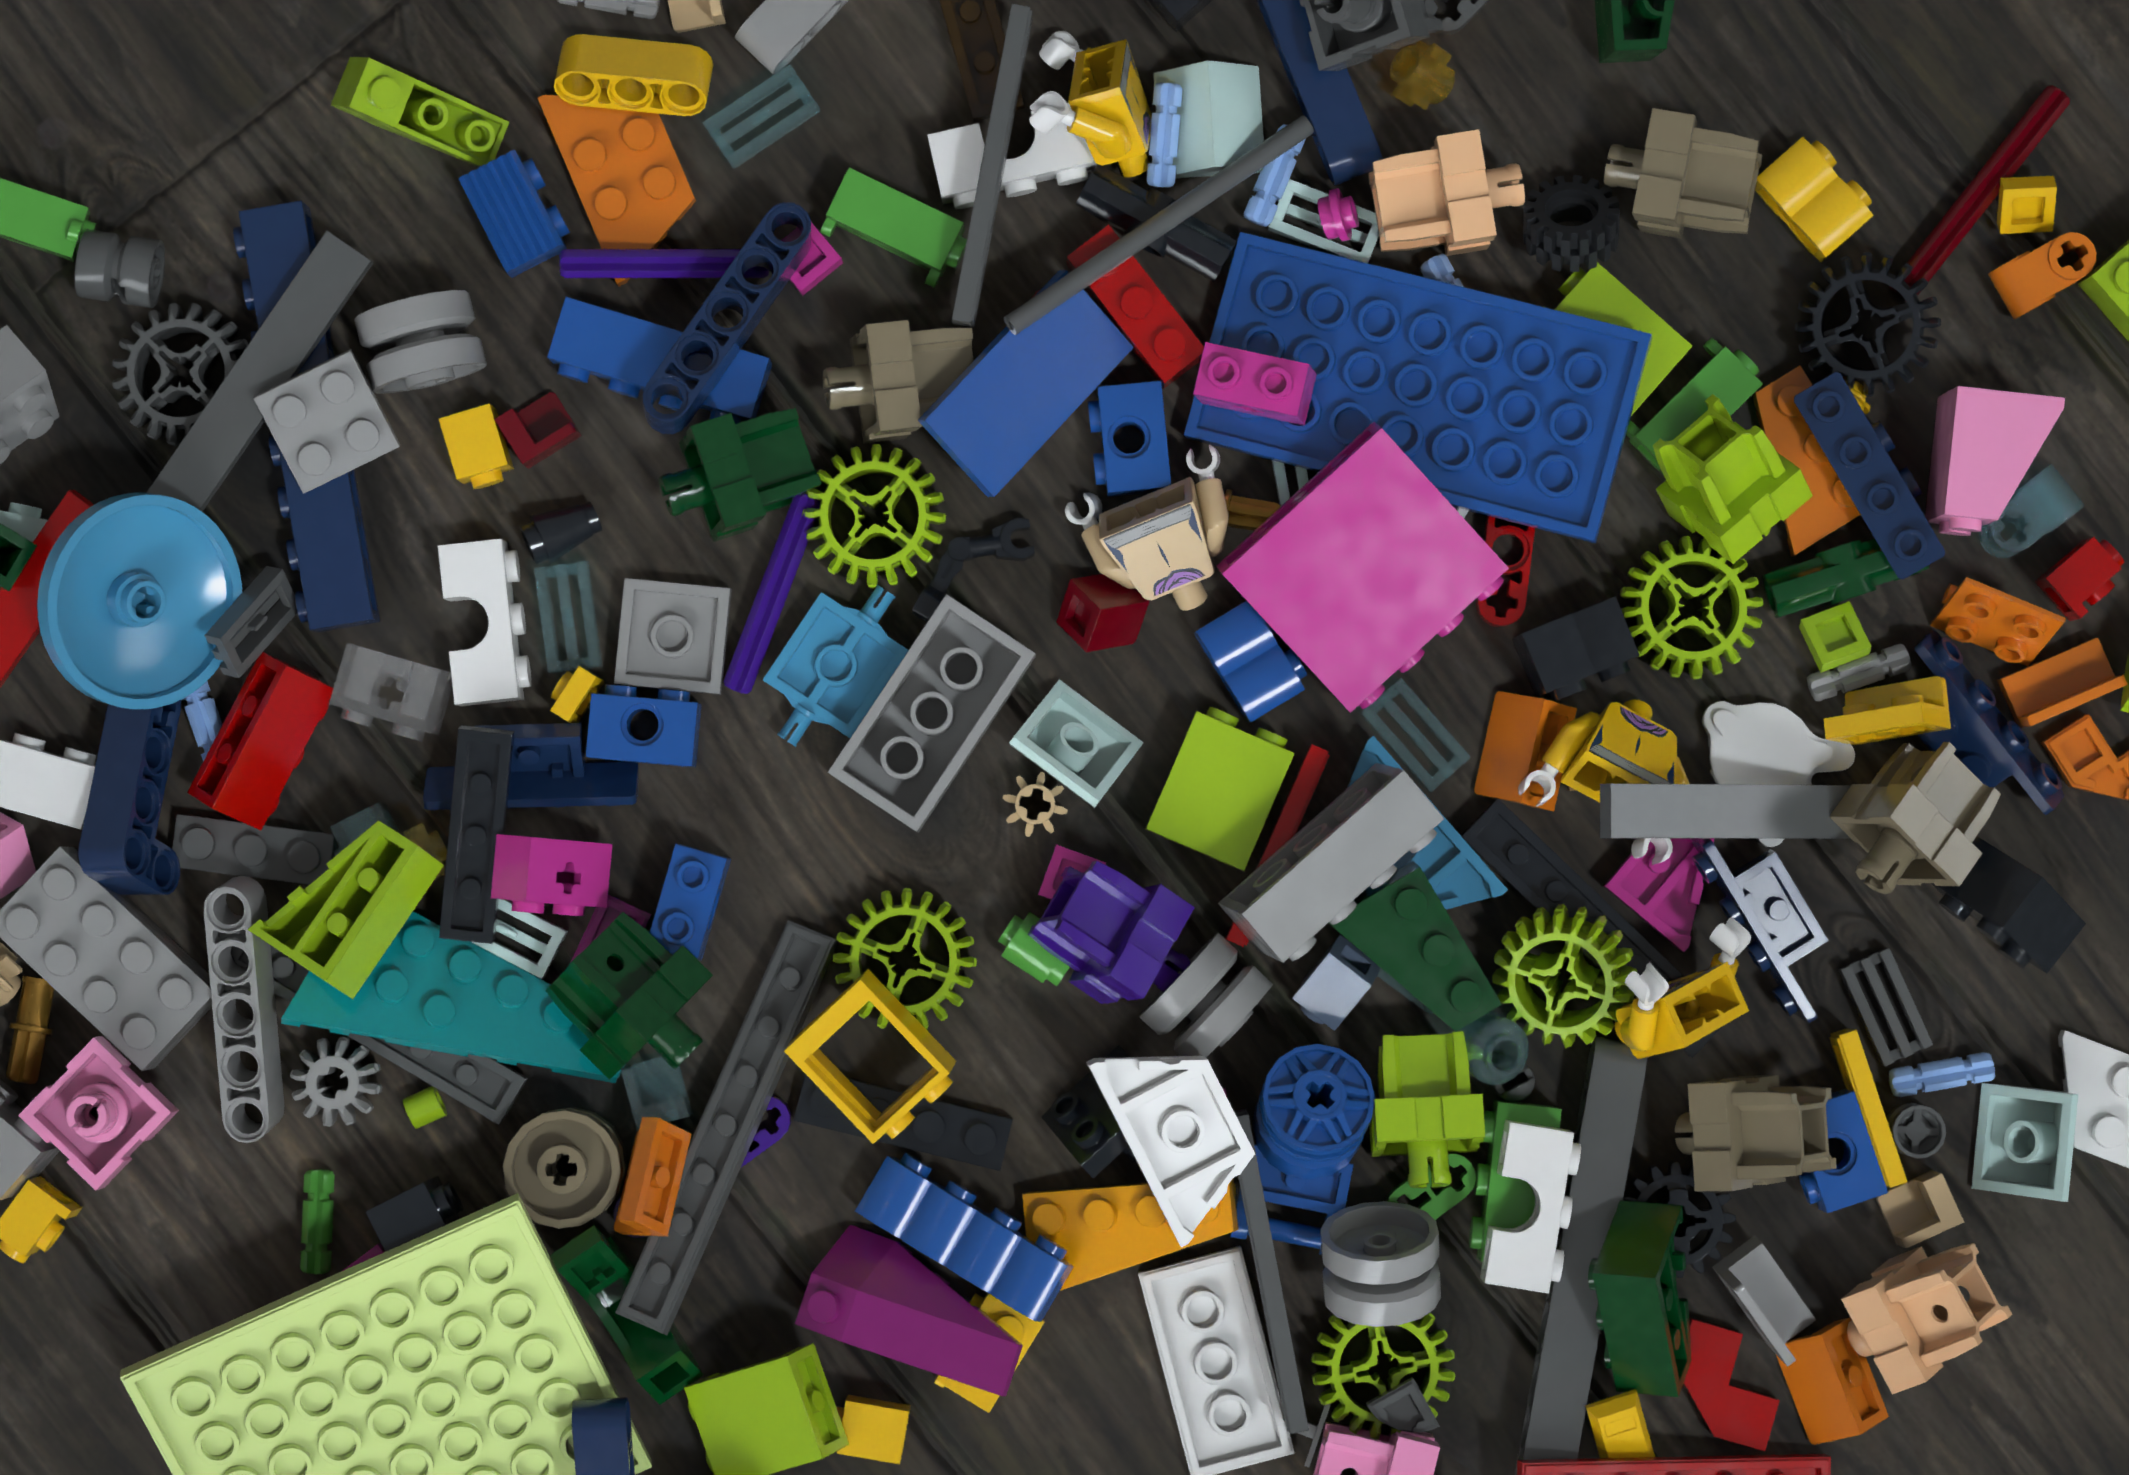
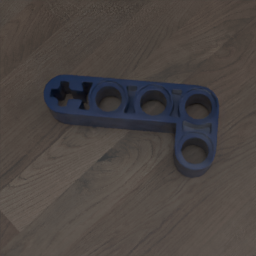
M181 700L159 708L145 710L120 708L110 704L107 707L79 843L78 857L82 871L89 878L117 894L168 895L176 889L180 879V864L176 853L170 847L155 839L181 712Z

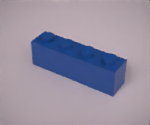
M565 297L547 358L553 364L559 365L558 375L583 383L588 382L590 375L610 380L608 390L638 398L640 390L644 391L647 383L683 332ZM744 350L739 351L700 407L711 411L709 420L729 413L732 414L735 424L757 417L772 367L770 358ZM693 352L685 358L683 364L690 370L702 371L711 365L712 358L703 352ZM663 395L660 397L658 404L677 411L680 409L682 401L674 395Z

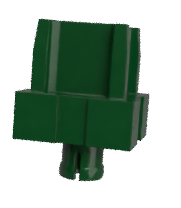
M796 408L765 414L737 424L734 423L732 414L729 413L690 426L686 432L687 436H684L679 442L688 469L663 474L659 477V485L663 497L683 491L668 496V500L665 501L670 515L678 516L685 511L701 506L712 540L716 542L753 530L758 524L757 521L762 520L766 513L791 505L794 496L801 493L806 494L808 490L820 486L822 482L811 461L799 426V416Z
M622 912L569 964L566 970L546 989V992L562 1013L589 1039L580 1051L610 1080L647 1042L674 1069L703 1042L702 1038L676 1013L704 986L713 974L683 945L671 955L644 927Z

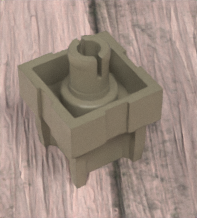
M1652 108L1645 150L1612 144L1607 157L1610 160V164H1606L1604 184L1609 187L1620 186L1637 189L1632 214L1634 219L1638 221L1637 226L1640 232L1681 239L1684 227L1720 233L1748 234L1750 213L1763 156L1757 153L1759 141L1732 133L1697 128V119L1694 114Z
M908 320L866 324L860 329L859 334H855L850 339L853 366L826 367L823 371V389L835 388L829 389V393L824 394L827 407L831 410H838L849 406L859 407L863 444L907 438L911 435L912 431L922 427L918 419L974 361L972 328H940L910 332Z
M1943 742L1936 751H1920L1910 743H1903L1885 762L1870 784H1852L1829 816L1854 842H1857L1868 853L1858 863L1856 874L1859 879L1867 877L1864 884L1882 894L1892 893L1896 885L1921 886L1922 883H1934L1936 886L1960 887L1983 854L1972 842L1990 818L2001 793L1995 787L1983 784L1954 755L1956 748L1950 742Z
M1779 1075L1737 1076L1724 1078L1719 1081H1703L1688 1084L1689 1112L1679 1116L1675 1125V1133L1693 1132V1135L1691 1137H1678L1675 1140L1678 1149L1683 1154L1692 1155L1695 1192L1736 1191L1752 1188L1753 1185L1785 1182L1786 1177L1802 1175V1172L1836 1169V1158H1832L1829 1154L1826 1115L1827 1101L1832 1099L1831 1088L1780 1086Z

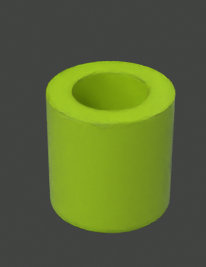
M433 1086L403 1099L405 1110L415 1129L447 1116L444 1102L437 1088Z

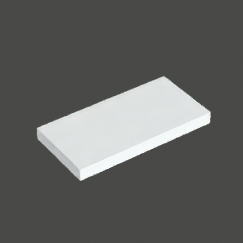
M1241 1246L1138 1272L1190 1475H1215L1295 1454L1290 1433L1286 1428L1281 1399Z

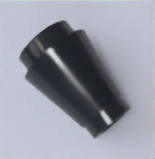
M590 501L582 505L579 504L529 515L530 521L519 525L524 542L535 564L546 560L552 564L591 538L593 534L602 531L601 523Z

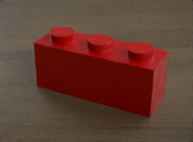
M1109 224L1067 256V266L1071 271L1120 239ZM1134 256L1085 288L1104 314L1134 347L1132 350L1156 381H1161L1163 390L1201 361L1204 346Z
M262 652L252 667L187 793L220 813L258 830H262L268 817L276 810L280 794L293 769L300 764L304 755V748L317 723L327 713L329 700L335 689L314 676Z

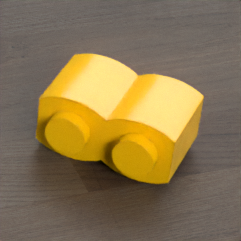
M1801 137L1758 175L1755 191L1773 212L1787 224L1806 249L1817 260L1822 262L1874 216L1868 208L1872 204V200L1857 182L1851 179L1848 183H1845L1836 174L1833 167L1837 162L1822 143L1815 140L1810 144L1804 137Z

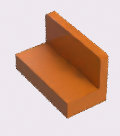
M2098 637L1997 680L2014 721L2020 728L2033 726L2128 685L2124 675H2114Z
M1498 691L1495 694L1474 787L1475 794L1554 812L1562 778L1560 772L1554 778L1556 782L1554 795L1541 806L1536 807V804L1544 794L1543 787L1538 782L1531 781L1529 787L1520 796L1518 794V787L1520 782L1531 772L1541 770L1545 764L1541 760L1562 727L1575 719L1577 708L1543 698Z
M642 1117L640 1128L635 1136L614 1224L616 1232L623 1235L668 1237L691 1133L659 1117Z
M1851 1317L1833 1321L1812 1335L1786 1342L1785 1345L1796 1359L1788 1367L1776 1355L1809 1442L1813 1445L1861 1435L1889 1417L1867 1358L1859 1355L1849 1341L1847 1328L1849 1322L1852 1321Z

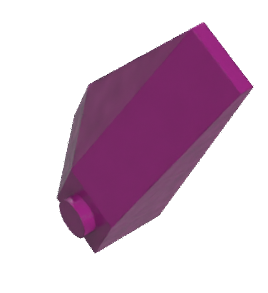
M849 1225L811 1273L795 1324L840 1342L1000 1396H1006L1023 1345L977 1306H972L948 1286L949 1283L938 1273L932 1272L912 1255L913 1252L901 1242L855 1225Z

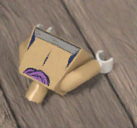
M1209 445L1212 462L1205 469H1199L1195 465L1193 450L1190 449L1188 451L1186 463L1189 469L1199 476L1200 482L1194 484L1192 477H1188L1103 513L1102 503L1098 496L1089 492L1083 493L1084 499L1089 505V513L1085 518L1079 514L1074 502L1067 503L1065 507L1066 517L1070 522L1083 526L1084 531L1081 536L1101 574L1128 589H1137L1146 600L1152 601L1172 593L1179 609L1183 611L1194 609L1204 603L1208 595L1201 580L1209 578L1215 573L1214 557L1219 555L1224 549L1229 520L1222 482L1220 479L1215 478L1214 475L1220 464V455L1215 447Z

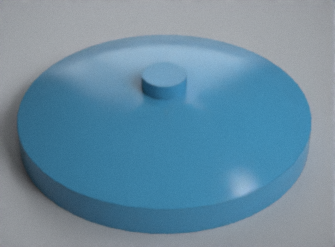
M139 492L121 494L100 501L77 516L58 537L45 562L40 578L37 600L38 622L44 646L50 659L62 676L77 690L97 701L120 708L144 710L159 708L177 702L200 688L223 662V660L215 658L212 650L216 645L208 643L204 635L242 594L239 566L230 543L219 527L205 513L185 501L153 493Z

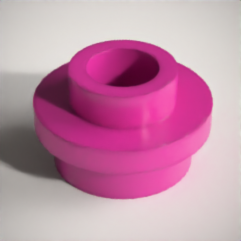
M1339 188L1329 190V196L1318 199V211L1324 233L1328 240L1338 237L1342 242L1351 240V229L1359 227L1354 200L1351 196L1343 198Z

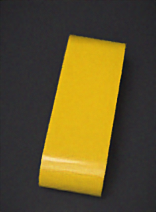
M578 34L568 37L563 42L554 89L562 100L577 106L693 116L700 113L706 106L714 64L712 57L707 51L693 45Z

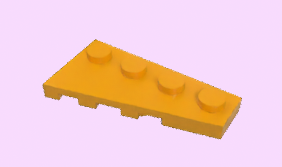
M1234 1178L1228 1184L1227 1193L1216 1208H1210L1193 1231L1194 1237L1183 1247L1177 1242L1148 1183L1036 1191L1022 1194L1026 1237L1036 1242L1039 1235H1043L1067 1250L1063 1259L1074 1266L1060 1291L1238 1230Z

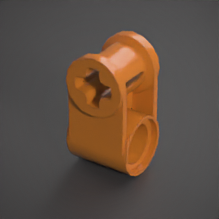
M2069 232L2058 236L2032 252L2027 251L1991 271L1988 275L2015 320L2054 298L2056 293L2085 277L2092 271L2096 263L2097 253L2094 244L2088 237L2080 233ZM2063 251L2065 253L2075 251L2078 254L2079 259L2073 264V267L2067 265L2062 268L2058 264L2057 259L2062 256Z

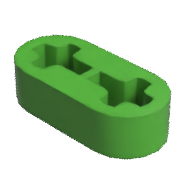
M1448 1153L1449 1165L1453 1168L1462 1165L1465 1170L1459 1176L1460 1181L1463 1183L1459 1189L1455 1190L1449 1185L1441 1188L1434 1194L1430 1188V1163L1427 1162L1429 1178L1427 1188H1411L1407 1177L1388 1193L1385 1201L1398 1203L1396 1200L1404 1194L1412 1200L1426 1191L1429 1198L1421 1203L1418 1208L1426 1211L1436 1220L1467 1197L1473 1190L1476 1182L1474 1167L1463 1155Z

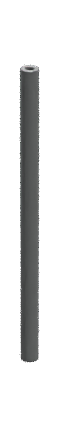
M1303 115L1006 315L1004 322L1008 329L1014 335H1017L1314 133L1309 120Z

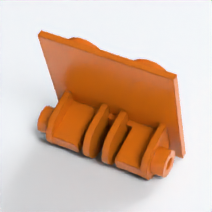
M1966 577L1959 587L1951 583L1948 585L1942 598V603L1945 605L1933 619L1930 626L1944 631L1953 640L1973 643L1990 650L2006 662L2021 663L2029 666L2065 623L2066 618Z

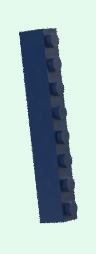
M302 200L239 211L241 226L233 228L237 254L240 259H247L250 278L242 280L243 295L247 309L255 310L258 329L262 326L316 247L311 210ZM330 327L298 374L335 357ZM258 330L251 331V340ZM269 435V448L275 467L282 465L285 486L278 487V501L283 518H291L294 538L287 539L286 546L291 569L293 571H300L303 590L296 591L295 600L301 623L308 622L309 630L320 633L380 622L355 469L303 494L273 435Z

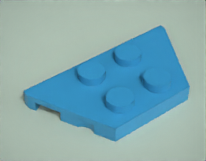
M1372 736L1364 745L1348 787L1375 763L1399 769L1402 768L1380 742ZM1445 817L1434 828L1437 835L1427 846L1416 853H1411L1409 850L1394 864L1397 870L1412 861L1418 864L1446 910L1501 896L1508 891Z

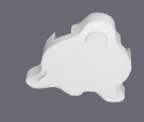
M1719 701L1709 705L1702 716V725L1708 734V747H1710L1709 759L1712 769L1710 772L1716 784L1812 785L1811 779L1815 773L1846 770L1851 767L1855 759V751L1851 744L1830 741L1814 735L1801 718L1789 709L1774 703L1759 702L1736 706L1725 701ZM1757 839L1759 844L1765 847H1775L1784 840Z

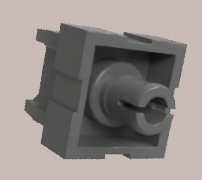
M1299 0L1301 7L1306 9L1312 30L1308 33L1319 71L1343 70L1372 59V55L1384 52L1385 49H1399L1430 37L1429 33H1435L1444 29L1441 19L1428 18L1424 0Z

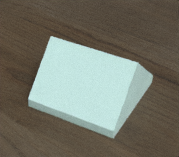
M1207 60L1153 74L1154 86L1160 82L1176 83L1181 85L1183 89L1181 107H1177V114L1181 116L1177 158L1173 157V165H1176L1175 178L1213 176L1264 141L1259 66ZM1263 168L1258 170L1256 173H1260L1263 170Z
M1060 679L1009 742L1013 748L1093 808L1097 806L1144 743Z
M1982 1083L1971 1189L2068 1202L2078 1094Z

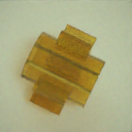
M1421 40L1417 41L1415 46L1409 45L1401 49L1394 57L1390 66L1389 78L1399 84L1395 88L1393 95L1410 107L1416 104L1424 110L1428 108L1429 104L1442 102L1450 94L1454 85L1455 71L1446 66L1452 55L1435 43L1428 46Z

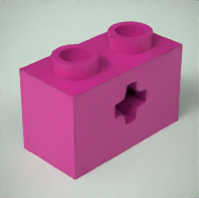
M1205 342L1193 395L1202 404L1305 426L1317 374L1310 364Z
M496 834L491 898L512 900L511 911L544 914L545 903L553 904L552 914L584 916L585 906L607 908L613 844Z

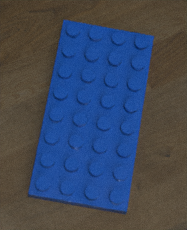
M1240 232L1209 343L1310 364L1317 376L1305 426L1202 404L1194 396L1184 436L1188 439L1319 472L1371 423L1375 422L1390 436L1453 507L1596 543L1651 345L1652 334Z

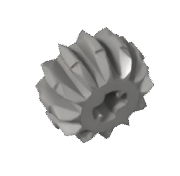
M345 1036L338 1039L335 1052L327 1038L317 1040V1050L320 1058L310 1050H303L299 1057L310 1069H294L290 1075L294 1080L306 1081V1088L298 1089L292 1093L295 1101L307 1097L312 1099L303 1114L307 1118H311L318 1114L321 1108H324L322 1121L323 1125L327 1127L334 1125L337 1120L338 1111L346 1125L355 1123L356 1113L353 1105L366 1114L370 1113L374 1108L371 1101L363 1093L379 1094L382 1092L381 1084L367 1082V1075L375 1074L381 1070L380 1064L371 1063L363 1067L360 1062L368 1055L369 1048L361 1045L350 1056V1038ZM339 1068L343 1071L340 1077L348 1078V1087L338 1090L334 1095L330 1092L333 1085L326 1086L325 1076L335 1073Z

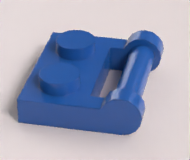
M1254 1144L1265 1202L1326 1213L1325 1221L1328 1217L1345 1208L1353 1163H1349L1346 1167L1329 1177L1307 1180L1288 1176L1269 1164L1257 1145ZM1239 1187L1236 1202L1238 1230L1231 1232L1230 1237L1246 1240L1249 1232ZM1268 1218L1272 1240L1319 1249V1255H1322L1321 1228Z

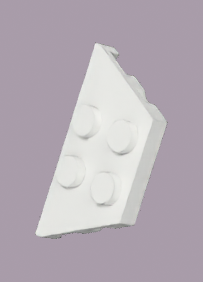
M2060 1030L2058 1043L2059 1047H2062L2065 1079H2062L2064 1092L2078 1094L2073 1148L2129 1169V1054L2066 1030Z
M1205 1056L1093 1058L1086 1063L1177 1242L1181 1247L1189 1244L1194 1237L1193 1231L1211 1207L1216 1208L1227 1193L1228 1184L1235 1176L1242 1173L1255 1155L1208 1059Z

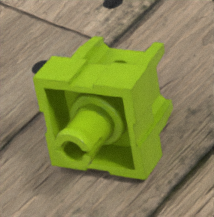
M1712 394L1705 400L1708 410L1675 439L1663 441L1660 438L1653 444L1658 465L1666 479L1656 488V491L1670 517L1691 533L1698 532L1706 539L1712 549L1734 564L1757 543L1762 541V535L1767 536L1771 527L1778 521L1787 519L1813 495L1801 469L1776 452L1763 430L1756 425L1746 430L1738 423L1733 422L1720 399Z
M1464 1031L1438 1035H1383L1382 1046L1378 1048L1377 1077L1379 1099H1374L1373 1115L1369 1124L1371 1157L1408 1155V1184L1411 1188H1427V1184H1429L1427 1162H1429L1431 1187L1449 1186L1452 1183V1176L1449 1171L1448 1153L1477 1152L1480 1143L1485 1138L1483 1094H1471L1469 1061Z

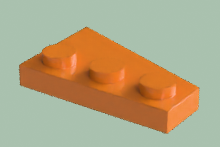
M1798 366L1752 395L1760 428L1768 437L1776 452L1801 469L1813 495L1784 520L1791 557L1861 515L1794 403V397L1812 386L1801 366Z

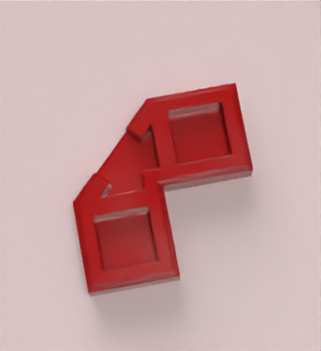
M1689 1318L1692 1360L1683 1384L1697 1406L1711 1435L1766 1451L1780 1400L1729 1384L1743 1334Z

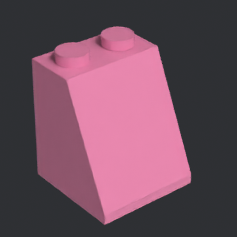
M1957 386L1939 396L1937 399L1925 513L1927 521L1939 524V533L1957 536H1971V532H1981L1982 526L1997 521L2062 413L2065 398Z

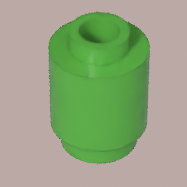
M1031 912L1028 913L1024 920L1014 915L998 940L999 943L1006 946L1001 957L1039 982L1044 983L1045 980H1048L1055 986H1058L1070 967L1047 952L1028 935L1032 925H1035L1040 918Z

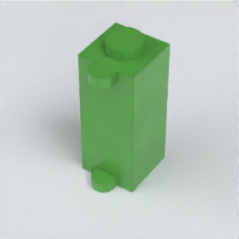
M850 167L836 192L820 230L821 234L831 237L837 226L930 271L925 284L933 288L936 287L947 266L957 268L965 253L967 239L962 237L965 231L964 222Z
M0 178V237L74 262L83 233L87 229H96L97 223L88 221L90 215L89 207Z
M1710 338L1703 347L1713 358L1641 429L1631 420L1629 421L1626 435L1630 438L1629 442L1662 475L1663 473L1658 465L1653 449L1654 443L1660 438L1663 441L1675 439L1708 410L1705 400L1712 394L1720 399L1731 416L1763 385L1755 376L1759 373L1758 367L1741 350L1737 349L1732 353L1726 346L1723 348L1716 340Z

